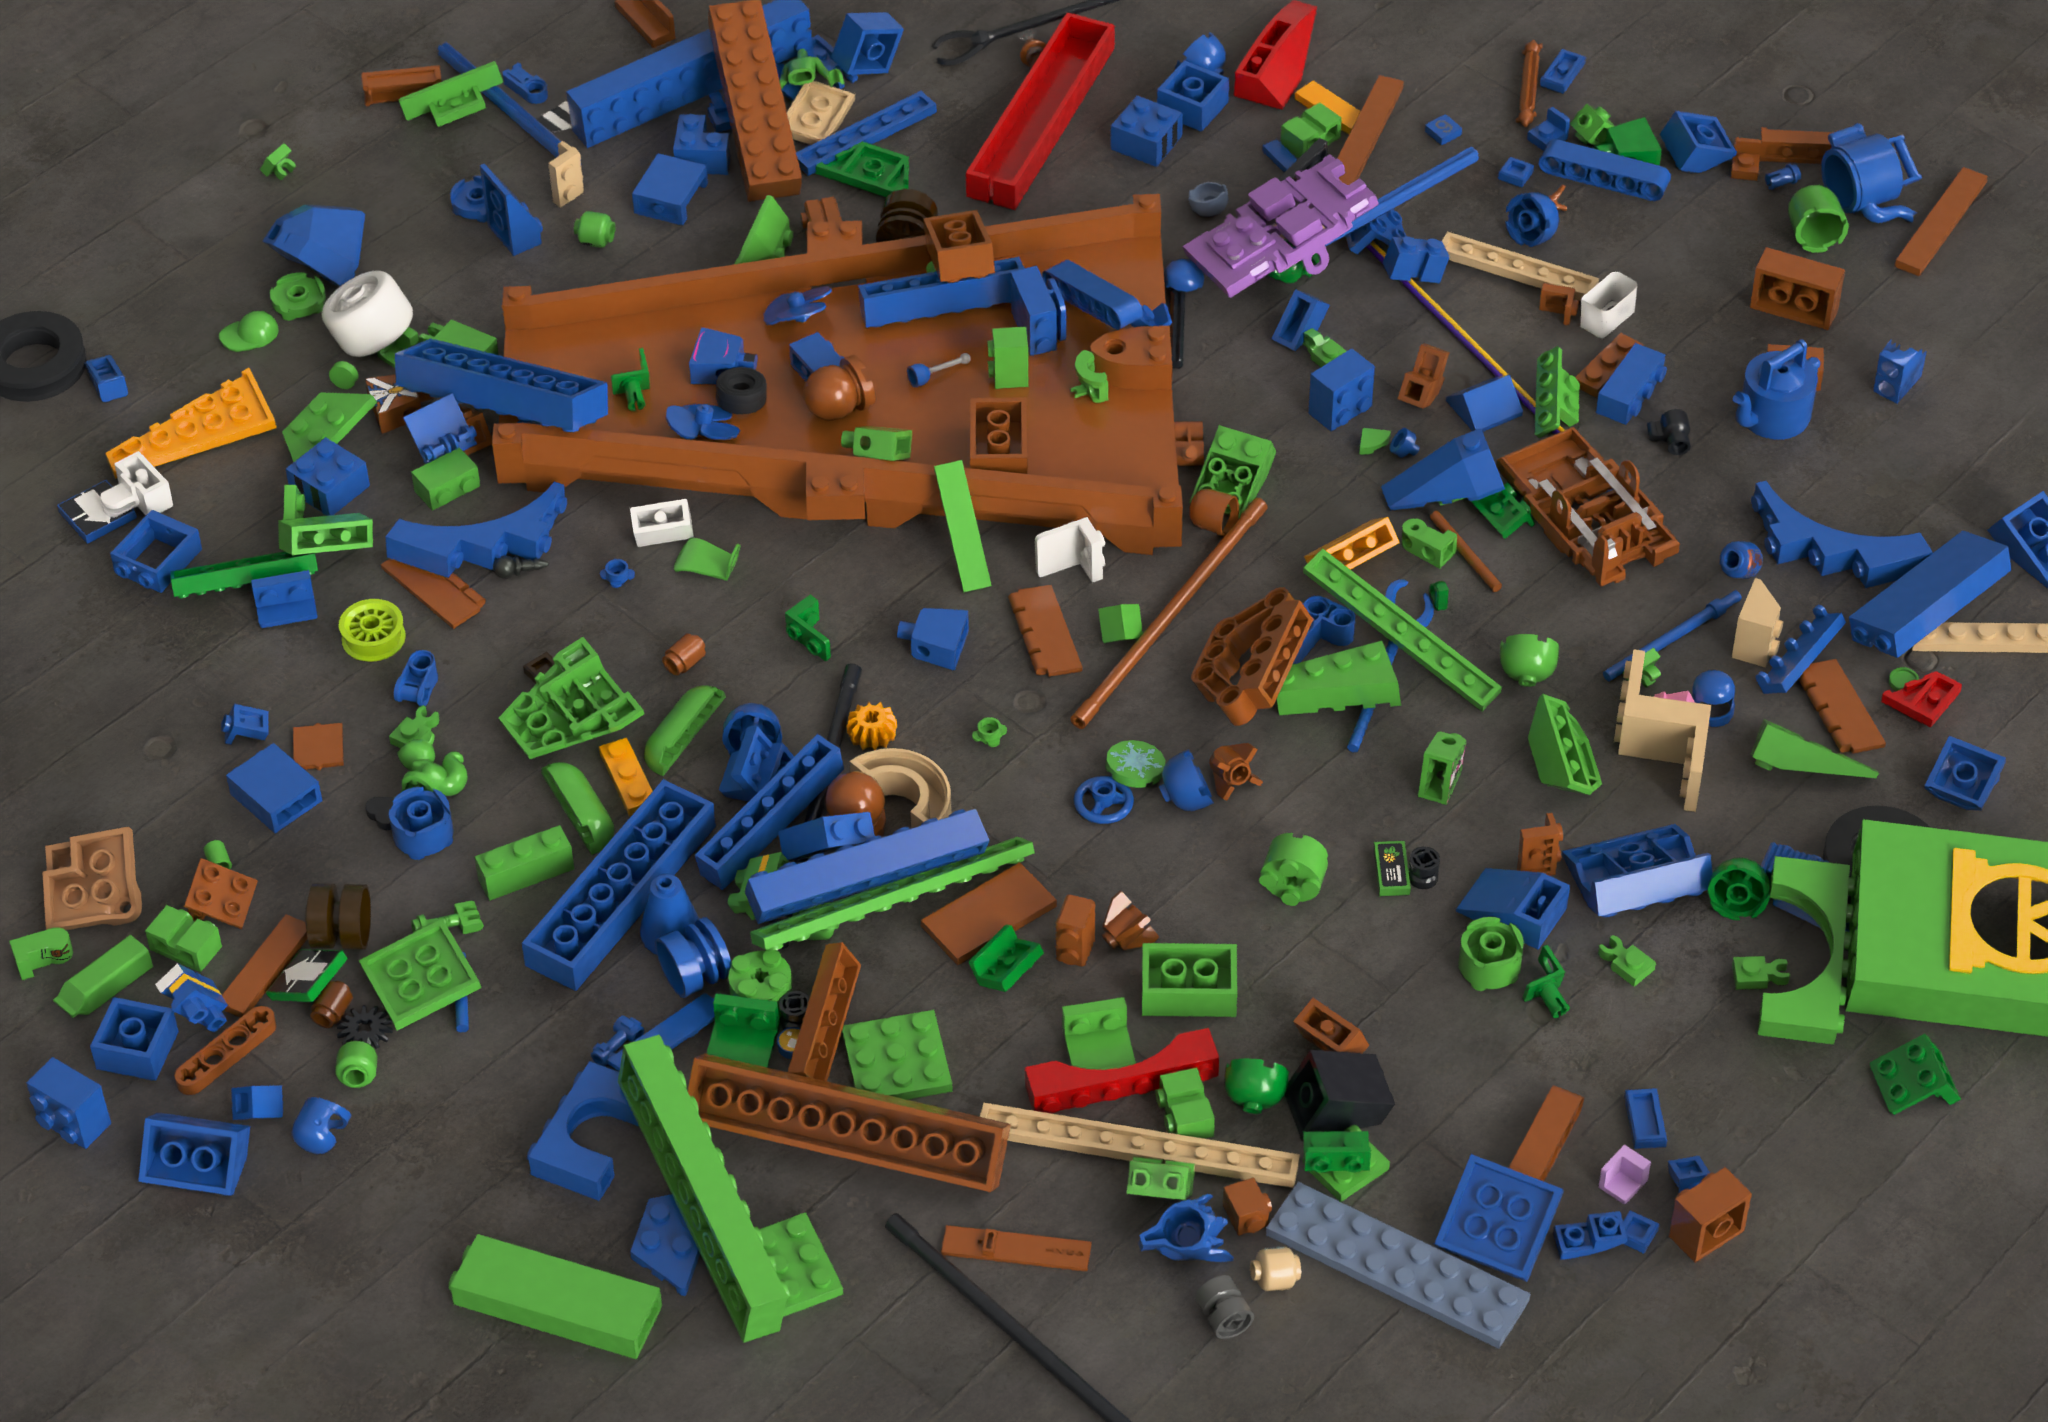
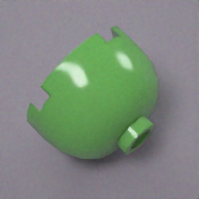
M1518 634L1506 637L1505 644L1503 641L1500 643V663L1506 675L1518 681L1521 686H1535L1536 683L1549 678L1557 667L1559 645L1551 638L1547 637V641L1543 642L1538 641V635Z

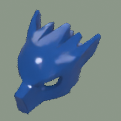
M1205 1194L1194 1200L1188 1199L1177 1204L1174 1203L1164 1212L1157 1225L1140 1234L1138 1242L1140 1251L1157 1249L1161 1254L1175 1261L1204 1260L1228 1262L1234 1259L1228 1251L1216 1249L1224 1244L1223 1239L1217 1238V1235L1228 1224V1220L1223 1217H1215L1211 1206L1205 1207L1204 1204L1213 1198L1212 1194Z

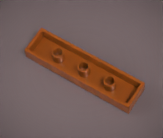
M843 942L826 944L790 1066L788 1067V1073L823 1081L828 1080L861 968L859 961Z

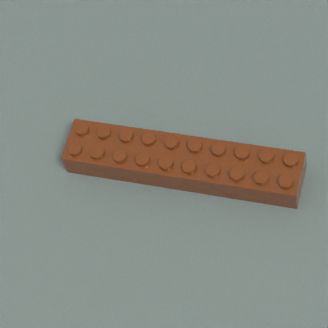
M706 1053L695 1057L693 1060L688 1093L689 1096L695 1097L699 1107V1116L702 1122H707L709 1127L987 1192H992L999 1187L1011 1127L1010 1123Z

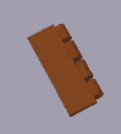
M388 559L381 564V568L453 629L479 613L480 608L486 602L474 589L469 588V585L454 573L447 578L393 559Z
M1052 585L1019 589L1018 592L1011 593L1008 599L1020 632L1023 635L1028 654L1031 656L1030 659L1037 675L1048 674V677L1082 672L1083 667Z
M1837 659L1810 664L1798 680L1803 689L1807 691V696L1816 711L1819 712V716L1828 732L1832 733L1831 737L1839 751L1844 753L1851 750L1852 754L1884 748L1886 745L1885 740Z

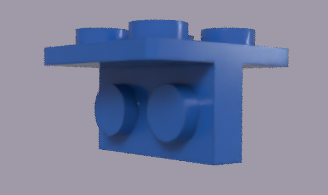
M309 570L251 580L260 628L312 620L318 617Z

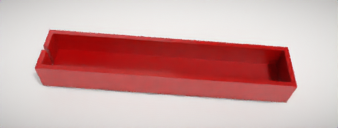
M1066 13L966 171V197L987 203L993 200L994 205L1016 210L1114 51V24Z

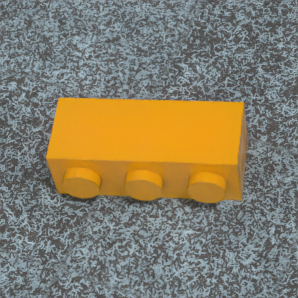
M1383 517L1364 523L1305 555L1304 558L1308 563L1323 548L1351 570L1400 542L1389 518Z

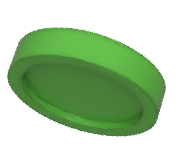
M1896 668L1890 673L1889 685L1892 689L1898 691L1904 688L1905 683L1919 680V676L1910 668Z

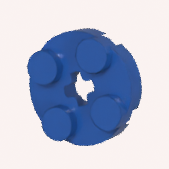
M473 176L474 180L466 183L465 179L457 182L450 192L453 213L467 219L487 222L481 176Z

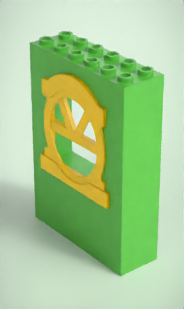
M1863 819L1852 854L1851 877L1855 878L1853 896L1850 897L1853 911L1851 923H1849L1851 938L1848 950L1849 965L1845 1011L2048 1037V958L2030 959V932L2048 943V929L2033 921L2048 915V901L2031 906V881H2040L2048 884V842ZM2003 878L2018 879L2017 958L2003 954L1988 945L1977 933L1971 919V904L1976 894L1987 884Z

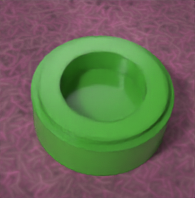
M345 361L336 362L329 372V378L332 383L342 389L352 388L359 377L356 368Z

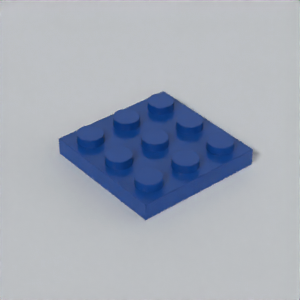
M1471 1154L1434 1244L1440 1249L1528 1282L1564 1191L1562 1188Z

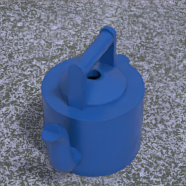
M1860 123L1828 135V141L1832 148L1826 151L1822 158V179L1824 187H1828L1836 195L1844 213L1861 211L1866 219L1875 223L1887 222L1898 217L1911 223L1913 222V215L1917 214V212L1906 206L1895 205L1886 208L1877 206L1896 199L1900 195L1902 187L1922 179L1905 144L1904 135L1886 139L1881 134L1866 136ZM1897 153L1907 173L1908 179L1903 180L1902 169Z
M1803 339L1796 341L1794 345L1784 351H1771L1760 354L1748 363L1745 370L1742 392L1737 391L1732 398L1733 402L1738 404L1735 418L1740 426L1747 427L1753 433L1769 439L1792 438L1806 429L1812 417L1818 382L1817 373L1821 362L1816 357H1810L1806 360L1807 344Z

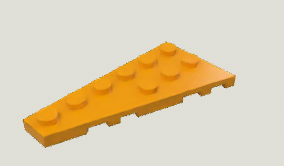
M250 368L242 371V376L233 382L227 380L222 383L221 389L213 394L205 393L170 414L171 419L161 425L158 422L151 425L149 432L141 437L133 436L106 452V458L115 479H117L114 463L137 451L155 467L276 429L275 419Z

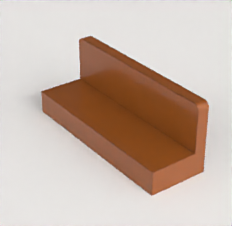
M614 0L615 8L653 48L676 39L673 14L660 0Z

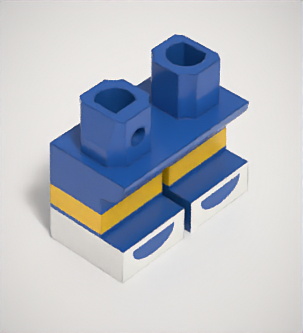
M177 963L155 984L161 994L174 999L171 1004L172 1011L186 1017L188 1021L194 1024L199 1023L213 1033L226 1023L227 1019L222 1011L228 1005L213 980Z

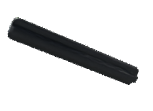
M1171 288L1170 317L1172 324L1170 325L1172 369H1180L1183 366L1185 292Z

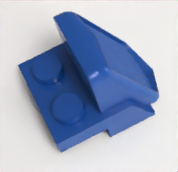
M758 726L747 727L740 750L733 752L729 758L719 791L728 798L750 801L794 755L783 742L772 743Z

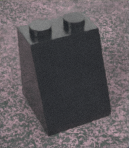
M1310 1050L1289 1080L1285 1092V1097L1301 1140H1303V1132L1345 1131V1129L1353 1124L1360 1129L1380 1125L1395 1105L1393 1095L1390 1092L1376 1054Z

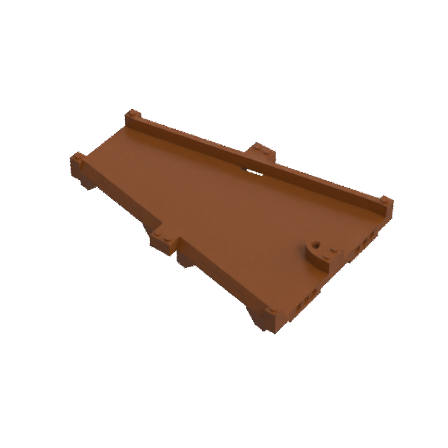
M1160 194L1133 195V204L985 226L992 241L994 261L1019 257L1024 268L1037 266L1042 276L1043 271L1067 259L1134 296L1140 305H1146L1152 311L1161 303L1166 305L1161 245ZM862 221L807 222V254L532 295L531 286L503 287L504 357L607 382L608 415L597 419L595 423L580 427L576 432H565L562 428L556 426L517 423V421H520L517 416L510 414L499 415V423L493 425L492 439L498 484L526 483L527 491L545 492L554 481L564 484V487L577 479L751 496L757 498L780 517L806 520L865 519L866 502L868 526L895 529L918 514L945 516L934 466L962 460L976 520L1057 528L1087 517L1096 531L1100 530L1105 538L1123 552L1153 555V547H1182L1183 505L1181 486H1179L1174 426L1170 326L1133 327L1129 324L1116 330L1064 300L1066 307V340L1059 341L1057 338V350L1032 356L1028 352L1029 387L995 389L994 377L989 378L988 361H993V357H988L987 340H993L992 329L1018 327L1011 313V303L994 304L988 308L966 309L960 313H944L932 318H916L909 322L888 323L881 327H866L860 311L858 285L925 274L926 267L932 260L926 248L925 236L863 245ZM865 278V283L831 288L832 292L810 302H824L827 307L811 315L806 322L787 320L779 321L772 325H767L764 322L763 314L767 307L780 295L792 292L803 293L811 290V286ZM701 328L740 336L743 339L744 353L757 354L756 370L764 375L767 382V400L760 410L750 414H732V418L728 420L716 421L738 427L740 433L736 438L718 440L698 435L695 439H685L674 432L666 421V410L669 406L676 405L682 407L685 405L707 404L720 407L716 400V384H691L689 362ZM819 332L825 340L831 342L834 350L840 357L843 356L845 358L851 355L859 357L866 367L861 369L866 382L872 380L875 391V403L871 405L872 407L863 411L855 407L852 413L843 419L827 421L815 416L809 411L803 398L804 384L806 382L790 364L789 344ZM639 348H643L649 370L650 389L642 390L646 403L645 407L638 410L637 402L635 401L636 411H631L628 409L625 393L613 394L611 375L641 370ZM1082 350L1090 351L1094 354L1095 373L1105 372L1107 375L1108 401L1101 403L1092 402L1088 394L1074 398L1076 392H1071V388L1082 385L1075 370L1076 357ZM963 353H967L971 357L968 364L960 363L931 373L929 381L922 386L915 388L909 382L907 376L908 366L921 363L931 368L960 358ZM970 398H1027L1028 474L970 468ZM861 426L913 430L911 456L908 459L896 461L853 456V448H843L841 446L842 433L844 430L855 431L856 427Z

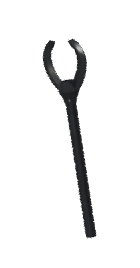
M1086 0L995 30L953 31L940 36L932 46L936 49L942 42L952 38H971L973 47L961 56L953 59L937 58V63L941 65H956L970 59L996 39L1061 20L1067 12L1076 15L1120 0Z

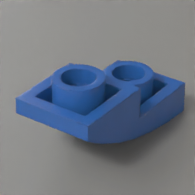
M1620 1211L1589 1214L1587 1222L1555 1225L1553 1230L1560 1260L1599 1253L1626 1243L1628 1239Z

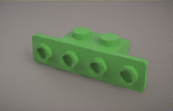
M491 62L399 99V103L406 120L431 112L439 127L485 109L486 105L480 92L502 84L503 80L496 62Z
M1559 346L1542 353L1537 358L1535 435L1538 438L1557 429L1560 426V419L1569 427L1579 422L1580 384L1576 377L1568 374L1562 368V349Z

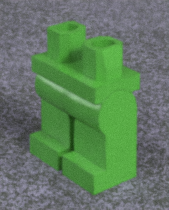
M1133 1157L1129 1167L1127 1194L1186 1200V1197L1192 1196L1195 1163L1166 1160L1165 1164H1162L1161 1159Z

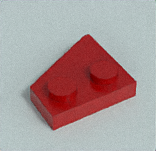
M1935 671L1925 675L1922 679L1905 683L1904 688L1893 693L1890 690L1885 691L1882 694L1881 702L1931 728L1959 695L1962 684Z

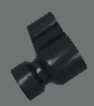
M1679 409L1669 410L1661 416L1659 421L1647 423L1649 439L1653 442L1667 440L1668 450L1671 454L1683 455L1690 450L1691 445L1688 437L1690 425L1685 411Z

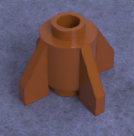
M1242 743L1221 746L1211 755L1210 768L1213 770L1217 794L1226 801L1229 799L1235 789L1232 785H1241L1247 780L1258 786H1261L1263 783L1259 777L1251 773L1249 762H1251L1258 750L1252 744Z
M1121 890L1111 898L1102 925L1105 931L1102 935L1103 939L1111 948L1115 949L1118 946L1122 950L1143 947V943H1154L1159 938V935L1150 925L1144 928L1151 920L1133 904L1126 908L1132 902Z

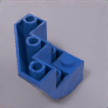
M303 205L278 218L262 242L287 260L310 267L331 284L340 287L354 278L355 271L359 266L365 213L350 207Z

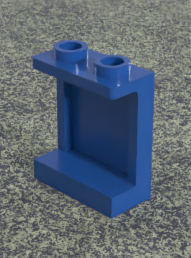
M658 153L632 193L634 213L683 226L687 220L686 206L698 187L706 188L708 184L707 166Z

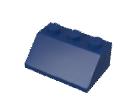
M159 1112L145 1118L138 1182L232 1196L247 1159L250 1126Z

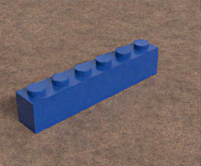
M1015 257L994 261L995 273L988 274L984 278L969 277L962 278L958 282L948 283L945 281L940 282L937 272H930L858 285L861 316L866 327H881L888 323L909 322L916 318H932L944 313H960L966 309L988 308L994 304L1011 303L1010 271L1024 269L1020 258Z
M817 734L695 854L700 875L723 891L735 879L737 870L745 869L749 864V860L756 858L779 835L778 831L785 829L844 770L840 748Z

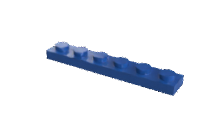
M919 91L796 152L799 167L810 176L816 173V165L823 162L826 165L835 160L836 154L847 151L862 141L874 144L936 113L937 105L926 94Z

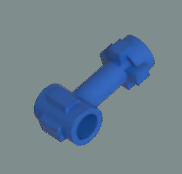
M620 1016L613 1026V1031L616 1034L607 1043H597L593 1047V1052L591 1053L592 1060L596 1064L605 1067L607 1059L615 1055V1052L627 1040L634 1042L644 1035L645 1029L641 1026V1022L633 1017Z

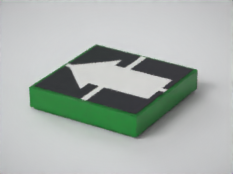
M301 949L265 993L270 1000L313 1002L346 962L347 957L342 950Z

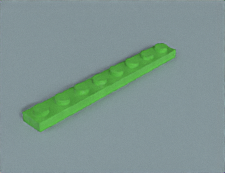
M1323 548L1303 568L1305 575L1483 712L1501 693L1502 686Z

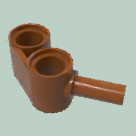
M1174 422L1177 466H1204L1203 422Z

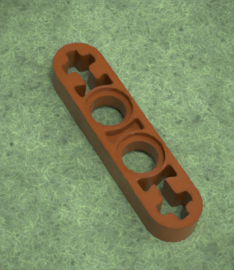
M258 1006L251 1009L183 1063L174 1075L178 1090L184 1095L199 1093L272 1035L277 1026L272 1009L266 1006ZM242 1036L246 1038V1041L241 1045L230 1044L231 1039L234 1037ZM219 1055L222 1057V1060L217 1064L211 1065L206 1063L210 1056Z

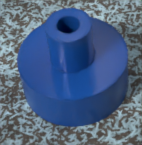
M1402 428L1392 439L1390 451L1400 458L1405 457L1408 453L1415 456L1420 449L1415 444L1416 434L1407 428Z

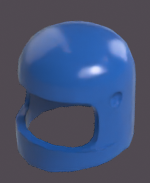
M1708 670L1700 673L1694 680L1691 696L1695 703L1704 702L1717 705L1727 702L1730 705L1731 710L1726 715L1709 718L1708 726L1721 727L1729 723L1734 715V682L1728 674L1719 670Z
M309 1097L293 1124V1140L300 1148L313 1154L327 1153L336 1144V1138L329 1130L332 1128H345L351 1118V1113L347 1109L328 1100ZM337 1114L341 1120H330L329 1118L331 1115Z

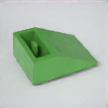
M1219 425L1190 499V504L1198 491L1202 489L1217 490L1237 497L1240 518L1242 512L1257 496L1268 476L1276 455L1272 441ZM1227 505L1224 514L1230 516L1231 508Z

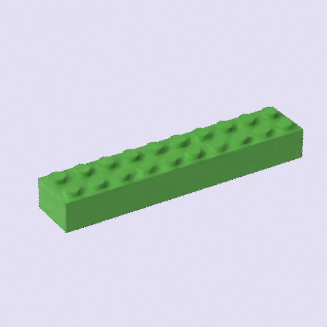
M660 1034L625 1044L623 1046L618 1083L743 1343L779 1332L782 1319L785 1316L786 1302L789 1299L787 1284L784 1280L780 1281L776 1273L775 1260L770 1253H766L763 1247L761 1231L757 1226H753L750 1220L748 1205L745 1200H740L737 1194L735 1178L732 1174L727 1173L724 1167L723 1154L718 1147L715 1148L713 1145L709 1125L707 1122H702L695 1097L689 1096L684 1074L681 1070L677 1071L670 1046H665Z

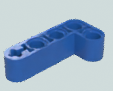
M1312 596L1305 600L1303 605L1314 620L1293 664L1300 663L1320 638L1337 646H1346L1352 643L1355 632L1354 612L1322 596Z

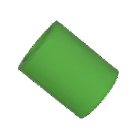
M219 840L207 843L203 849L206 859L231 869L232 863L224 843Z

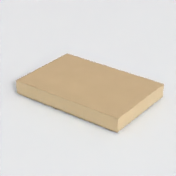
M816 81L804 84L787 111L793 140L812 145L835 134L854 103L855 94Z

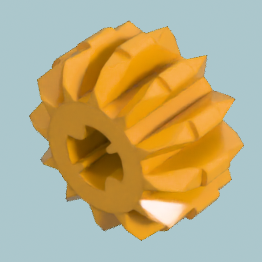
M868 701L865 707L857 704L855 711L849 713L848 724L846 725L847 733L851 737L853 745H860L862 750L868 747L876 750L878 746L887 748L889 741H894L896 736L897 719H895L891 707L884 708L881 702L874 706Z

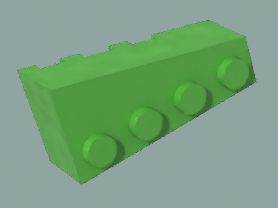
M1382 641L1293 664L1275 701L1279 715L1316 713L1319 708H1331L1334 711L1345 710V706L1363 705L1364 709L1376 708V704L1390 703V707L1401 706L1398 680Z

